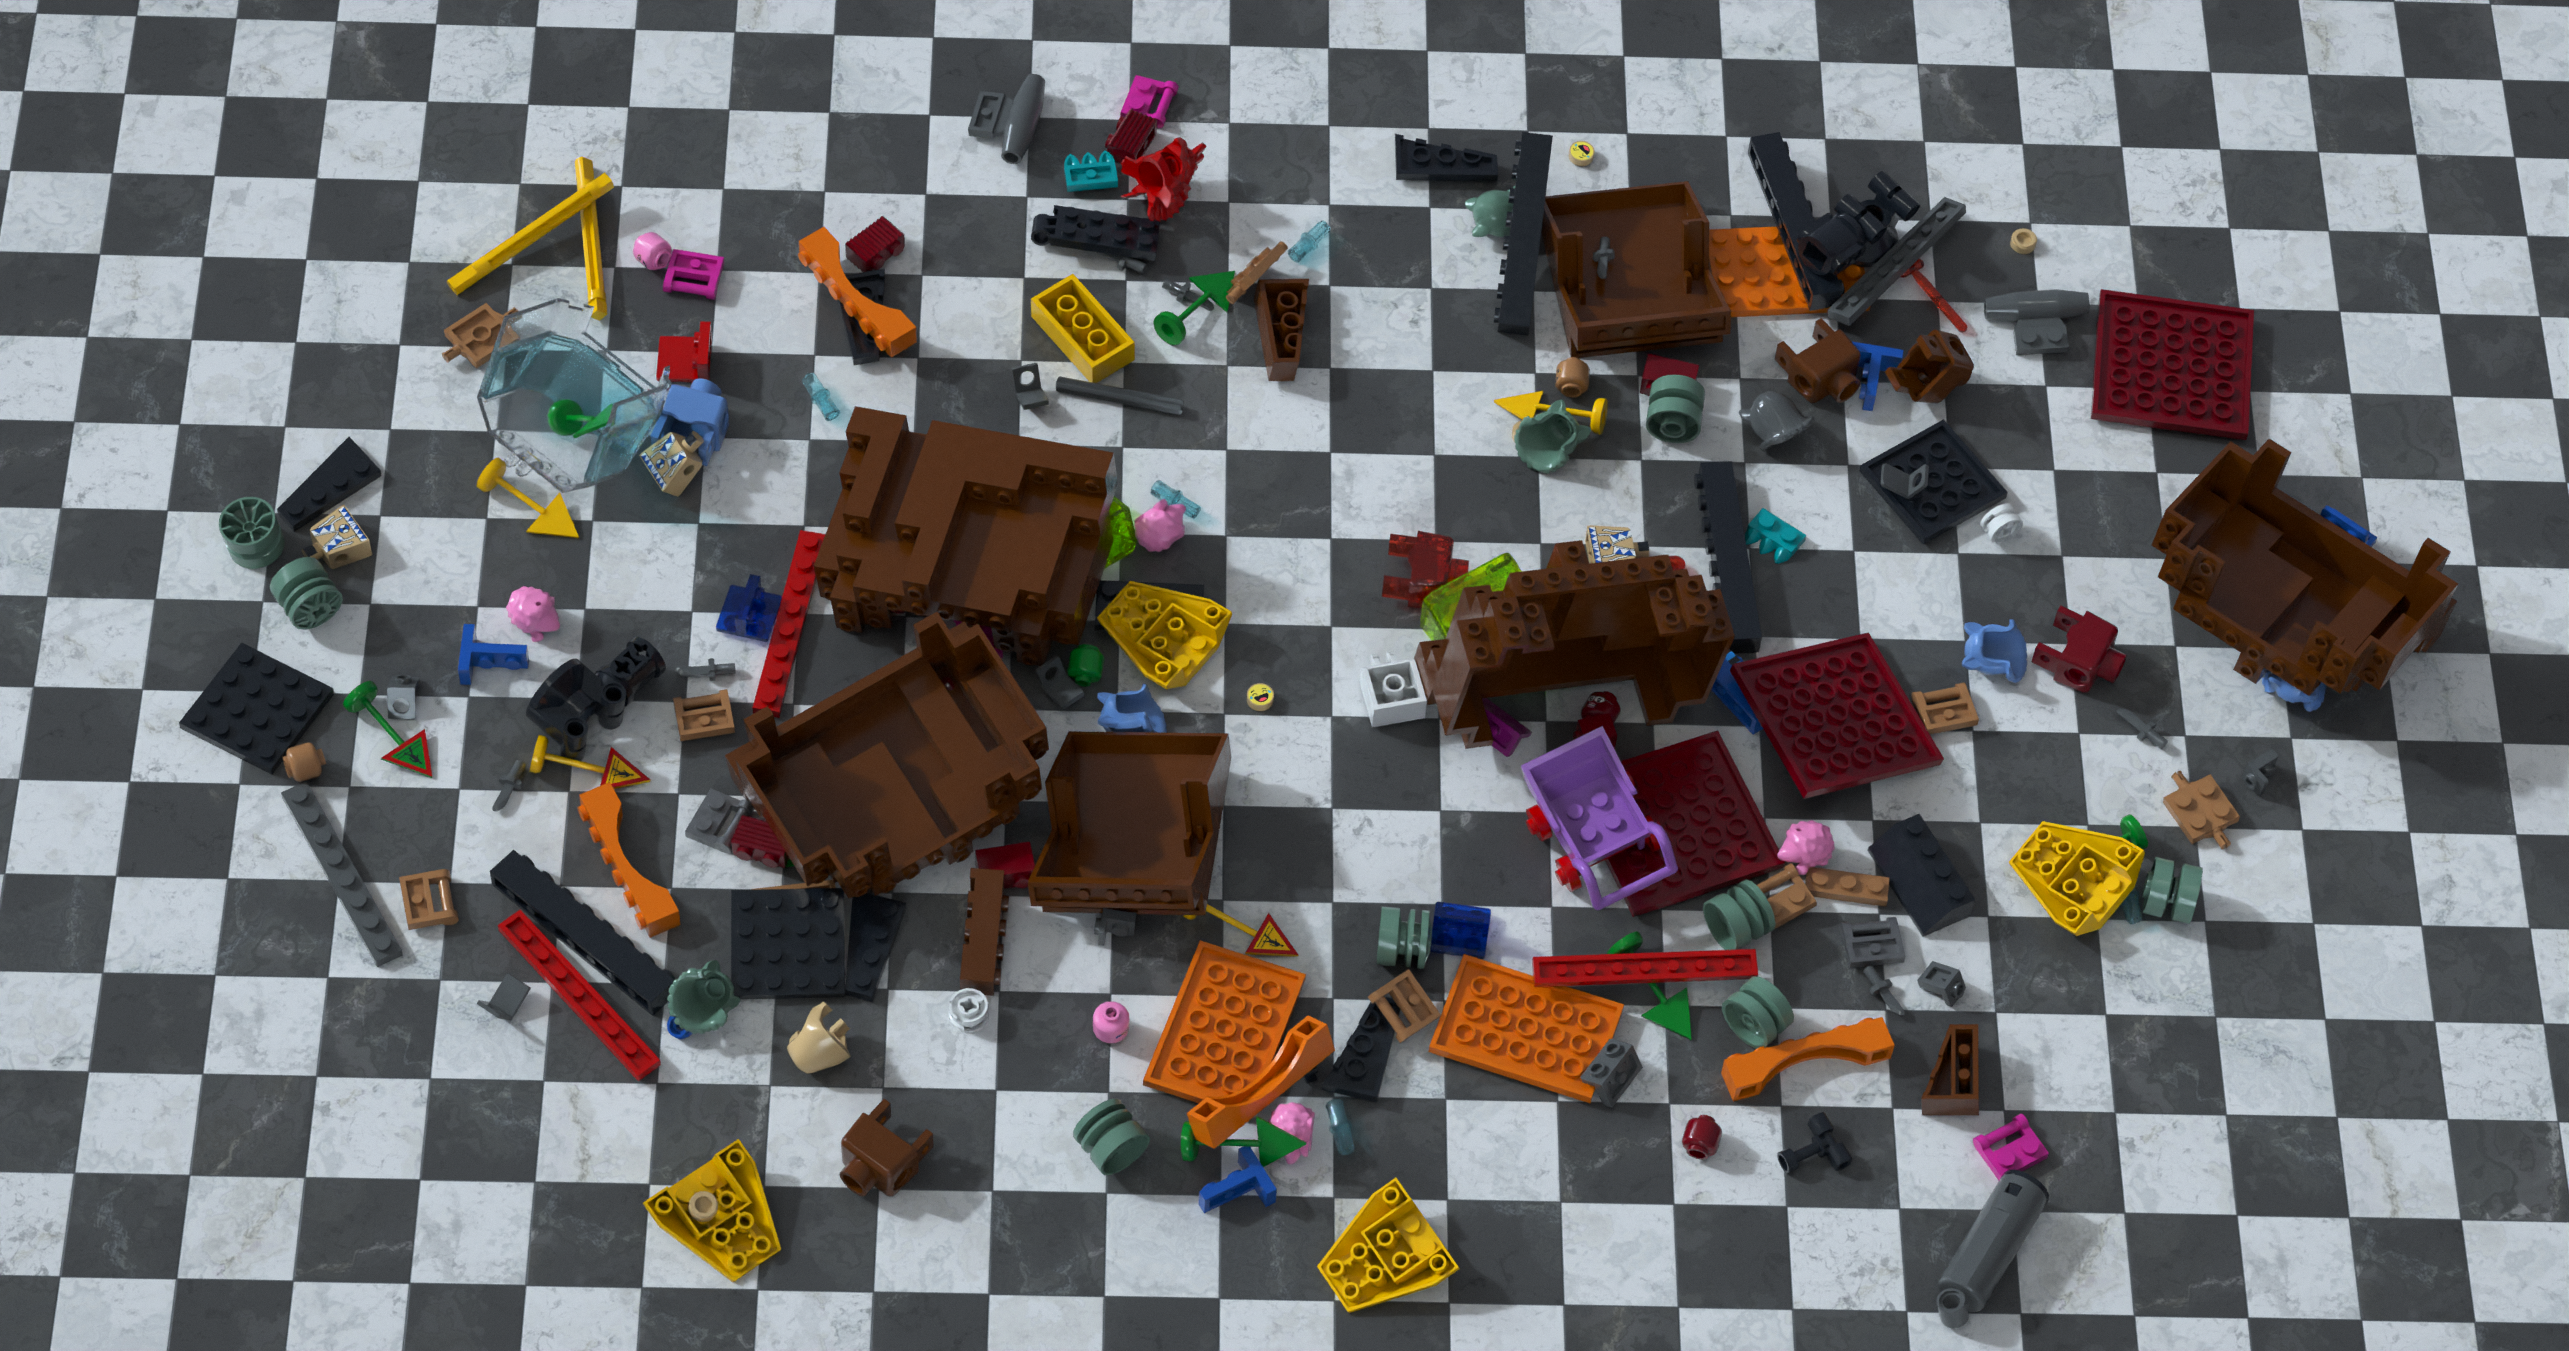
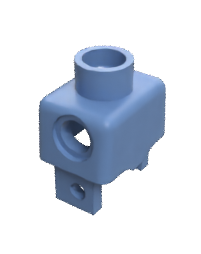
M695 379L690 388L677 384L670 385L656 410L657 422L650 436L651 445L670 432L687 437L692 431H695L704 440L698 448V453L702 460V465L707 466L713 452L720 451L729 426L728 403L724 397H721V389L715 383L706 379Z

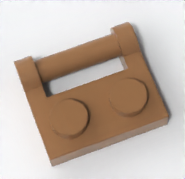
M1964 682L1955 684V687L1926 693L1918 691L1911 694L1913 706L1917 709L1918 715L1929 734L1978 725L1979 718ZM1956 697H1957V699H1958V700H1953V701H1948V702H1943V703H1938V704H1933V705H1928V706H1927V704H1926V703H1931V702H1936V701H1941V700H1946V699H1951V698H1956Z
M727 689L719 690L717 694L685 699L681 697L673 698L680 741L735 733ZM721 704V706L684 711L685 709Z
M1792 863L1784 866L1783 871L1757 885L1763 893H1766L1788 880L1793 884L1767 899L1775 916V929L1817 906L1815 898Z
M440 869L399 877L408 930L440 924L454 925L459 921L458 912L454 910L449 885L451 874L449 870ZM430 884L438 885L443 911L434 912Z
M1409 969L1368 996L1371 1003H1375L1397 1033L1395 1037L1400 1043L1441 1016ZM1390 994L1411 1024L1409 1027H1405L1384 996Z

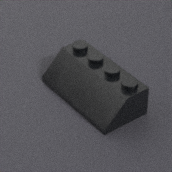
M1920 813L1896 823L1868 847L1869 854L1883 876L1890 877V887L1922 937L1971 916L1975 898Z

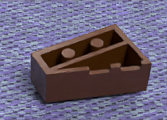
M1978 1024L1949 1025L1936 1065L1932 1069L1926 1091L1921 1098L1922 1115H1979Z

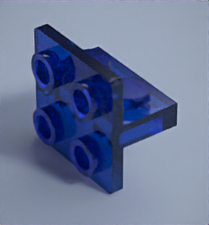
M750 574L746 587L736 585L729 587L716 624V631L767 642L779 611L782 596L765 592V588L761 587V576Z
M1436 902L1430 952L1455 956L1466 954L1478 959H1484L1491 910L1489 908Z

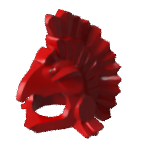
M1178 137L1172 143L1165 146L1164 149L1147 156H1141L1137 160L1126 156L1121 163V172L1135 178L1138 185L1131 190L1132 192L1121 195V197L1130 198L1147 193L1149 203L1147 216L1150 221L1156 220L1160 222L1161 220L1167 221L1169 217L1173 218V214L1179 213L1180 207H1184L1185 200L1189 198L1188 191L1191 190L1189 183L1193 179L1194 172L1198 169L1197 164L1204 158L1202 152L1207 146L1202 142L1191 150L1187 147L1186 141Z

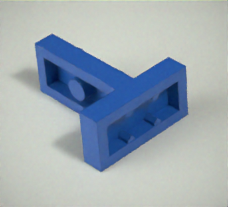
M1852 342L1860 351L1861 356L1858 367H1863L1862 378L1866 379V384L1861 383L1859 399H1864L1862 410L1873 411L1879 371H1886L1889 367L1897 368L1902 362L1903 350Z
M464 624L458 665L461 685H471L473 667L484 669L496 667L511 670L528 669L529 655L527 645L477 643L475 624Z
M1241 1147L1238 1149V1164L1242 1171L1235 1170L1226 1179L1217 1183L1211 1182L1199 1191V1206L1203 1213L1254 1189L1265 1207L1276 1202L1277 1189L1251 1147Z

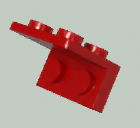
M700 321L699 332H695L694 337H659L657 381L693 382L695 379L709 380L712 350L711 322Z

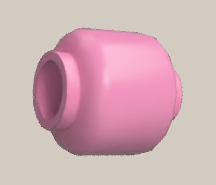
M648 232L636 239L633 255L647 269L653 271L662 269L670 262L671 245L660 235Z
M1114 1001L1100 1004L1093 1014V1032L1096 1037L1105 1043L1122 1041L1129 1031L1130 1020L1127 1009L1122 1004Z

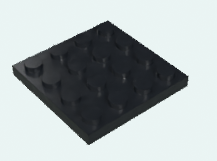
M1944 419L1860 465L1859 470L1923 545L2006 499L2008 493ZM1887 463L1910 475L1926 464L1929 466L1928 485L1912 498L1907 499L1881 486L1882 465ZM1922 474L1917 478L1915 487L1920 483Z
M241 643L180 720L179 725L180 729L273 775L283 762L287 749L296 745L332 698L334 689Z
M843 889L731 890V982L734 986V996L739 997L740 1000L845 997Z

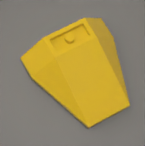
M1129 581L1097 619L1146 678L1165 689L1186 686L1217 651L1232 617V611L1211 599Z
M2042 821L2012 857L2009 864L2052 920L2075 936L2101 929L2134 889L2145 851L2122 837Z
M739 1139L716 1153L712 1160L670 1188L668 1186L643 1202L645 1208L662 1230L731 1282H735L781 1250L756 1163ZM700 1191L712 1193L718 1201V1210L715 1217L707 1222L696 1221L691 1217L688 1210L691 1197Z
M1394 1178L1370 1196L1317 1266L1348 1313L1436 1286L1460 1269L1397 1178Z

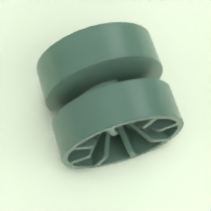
M1666 375L1656 379L1650 389L1646 418L1647 431L1653 437L1671 443H1686L1697 438L1702 424V411L1705 400L1704 387L1695 379L1683 375Z
M243 497L231 502L222 511L219 518V530L228 552L236 564L248 569H258L266 567L278 559L284 549L285 539L275 512L268 502L257 497Z
M2155 857L2152 869L2148 871L2142 893V898H2144L2143 913L2161 917L2168 903L2171 904V920L2190 924L2199 895L2203 868L2184 863L2178 877H2174V861Z

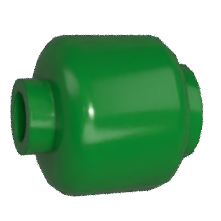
M1089 644L1079 645L1078 648H1075L1070 653L1067 669L1069 677L1075 680L1077 685L1084 687L1098 682L1102 678L1104 655L1096 646Z

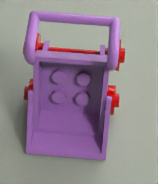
M1603 726L1521 765L1527 786L1538 805L1526 809L1528 816L1526 824L1532 835L1536 834L1539 840L1543 842L1552 837L1551 828L1553 829L1558 841L1567 853V855L1555 860L1558 869L1555 871L1559 883L1561 886L1566 885L1567 889L1573 892L1582 888L1579 876H1582L1595 910H1601L1678 871L1675 855L1667 833L1658 821L1654 822L1649 815L1644 817L1633 798L1637 794L1634 780L1630 773L1625 771ZM1646 843L1652 852L1661 849L1666 867L1603 898L1601 897L1596 878L1590 868L1591 866L1636 844L1639 850L1645 848Z

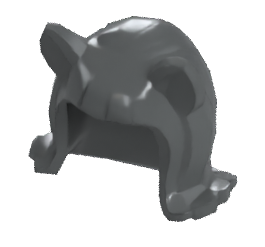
M1767 391L1757 396L1753 401L1751 409H1741L1739 411L1742 420L1750 423L1754 433L1764 441L1760 445L1762 451L1768 450L1771 445L1779 444L1795 437L1798 433L1808 429L1815 421L1813 416H1802L1795 404L1787 396L1773 391Z

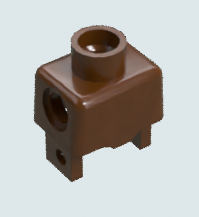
M1822 318L1815 321L1812 335L1817 343L1796 354L1784 341L1777 344L1774 360L1789 374L1787 382L1808 402L1816 403L1830 394L1836 402L1843 403L1851 398L1859 389L1860 380L1856 377L1861 356L1860 351L1841 329L1834 331Z
M1932 330L1928 335H1920L1916 339L1918 343L1908 351L1907 356L1897 368L1889 367L1885 371L1895 391L1909 393L1914 402H1942L1957 386H1963L1969 381L1974 369V363L1957 335L1940 330Z
M883 1099L869 1115L862 1113L841 1140L842 1162L845 1167L839 1174L840 1178L852 1192L862 1197L866 1196L873 1187L889 1197L894 1196L919 1172L918 1163L934 1147L933 1133L928 1129L912 1145H909L883 1125L891 1118V1103L886 1099Z

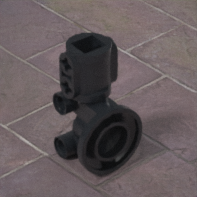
M1884 170L1880 171L1868 184V188L1876 195L1875 199L1864 200L1860 203L1852 194H1846L1836 204L1834 210L1837 213L1834 216L1827 213L1800 233L1797 238L1799 256L1804 265L1817 275H1826L1830 272L1835 276L1852 264L1861 267H1872L1899 241L1895 229L1899 218L1903 221H1908L1916 214L1921 205Z
M640 637L632 638L627 643V648L608 666H601L595 673L578 659H571L565 662L535 692L527 707L526 717L561 746L560 755L562 757L582 761L585 755L588 734L587 722L595 713L598 716L599 724L605 729L618 728L623 720L624 707L633 701L634 695L652 678H658L665 672L666 664L660 653L650 642ZM646 651V657L640 655L639 652Z

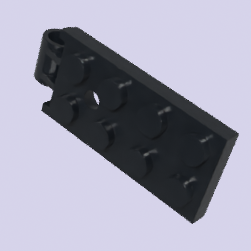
M1054 205V216L1038 214L1033 219L1031 240L1039 246H1045L1050 243L1051 246L1152 261L1156 259L1160 222L1156 220L1150 221L1149 218Z

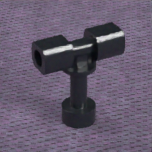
M1825 1112L1818 1113L1809 1118L1807 1125L1814 1135L1812 1137V1144L1794 1152L1791 1148H1787L1777 1153L1779 1164L1786 1173L1798 1169V1162L1815 1154H1818L1821 1158L1827 1156L1835 1171L1848 1167L1852 1162V1157L1843 1142L1837 1143L1833 1137L1834 1127Z

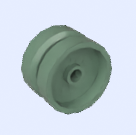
M1753 976L1739 988V992L1733 993L1722 1003V1012L1729 1027L1742 1041L1755 1049L1769 1045L1776 1038L1777 1034H1781L1794 1022L1792 1007L1786 997L1776 986L1761 977Z

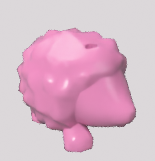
M1162 499L1153 508L1134 520L1135 537L1139 545L1145 547L1148 552H1161L1162 550L1169 549L1175 541L1184 536L1183 514L1186 511V507L1183 504L1168 506L1166 499Z
M526 586L512 592L506 606L508 617L511 618V623L521 629L523 633H530L533 642H539L544 639L542 632L557 631L560 628L558 613L554 607L555 599L548 592Z
M1813 820L1792 824L1790 829L1786 831V839L1777 853V857L1785 862L1798 863L1795 868L1799 875H1806L1809 868L1827 865L1828 859L1832 858V852L1835 849L1830 828Z
M1301 1103L1280 1104L1276 1110L1271 1112V1117L1268 1119L1269 1123L1307 1143L1284 1156L1288 1164H1294L1301 1154L1303 1157H1308V1153L1311 1151L1315 1112H1312L1310 1108L1304 1107Z

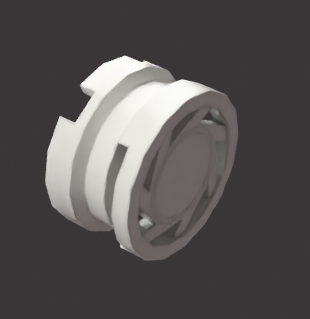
M2007 503L1990 510L1982 518L1980 525L1988 533L1992 543L1998 544L2007 541L2006 537L2010 534L2014 537L2022 528L2023 521L2019 515L2014 514L2012 505Z
M965 988L953 994L949 1001V1017L952 1025L964 1033H974L984 1028L989 1019L986 996L981 991L973 988Z

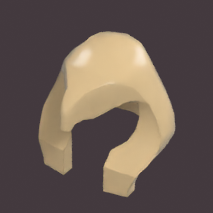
M824 1002L812 1008L801 1032L798 1030L791 1036L787 1046L788 1053L796 1067L806 1074L838 1065L851 1057L847 1049L845 1036L850 1028L842 1019H839L828 1031L824 1026L823 1018L832 1009Z

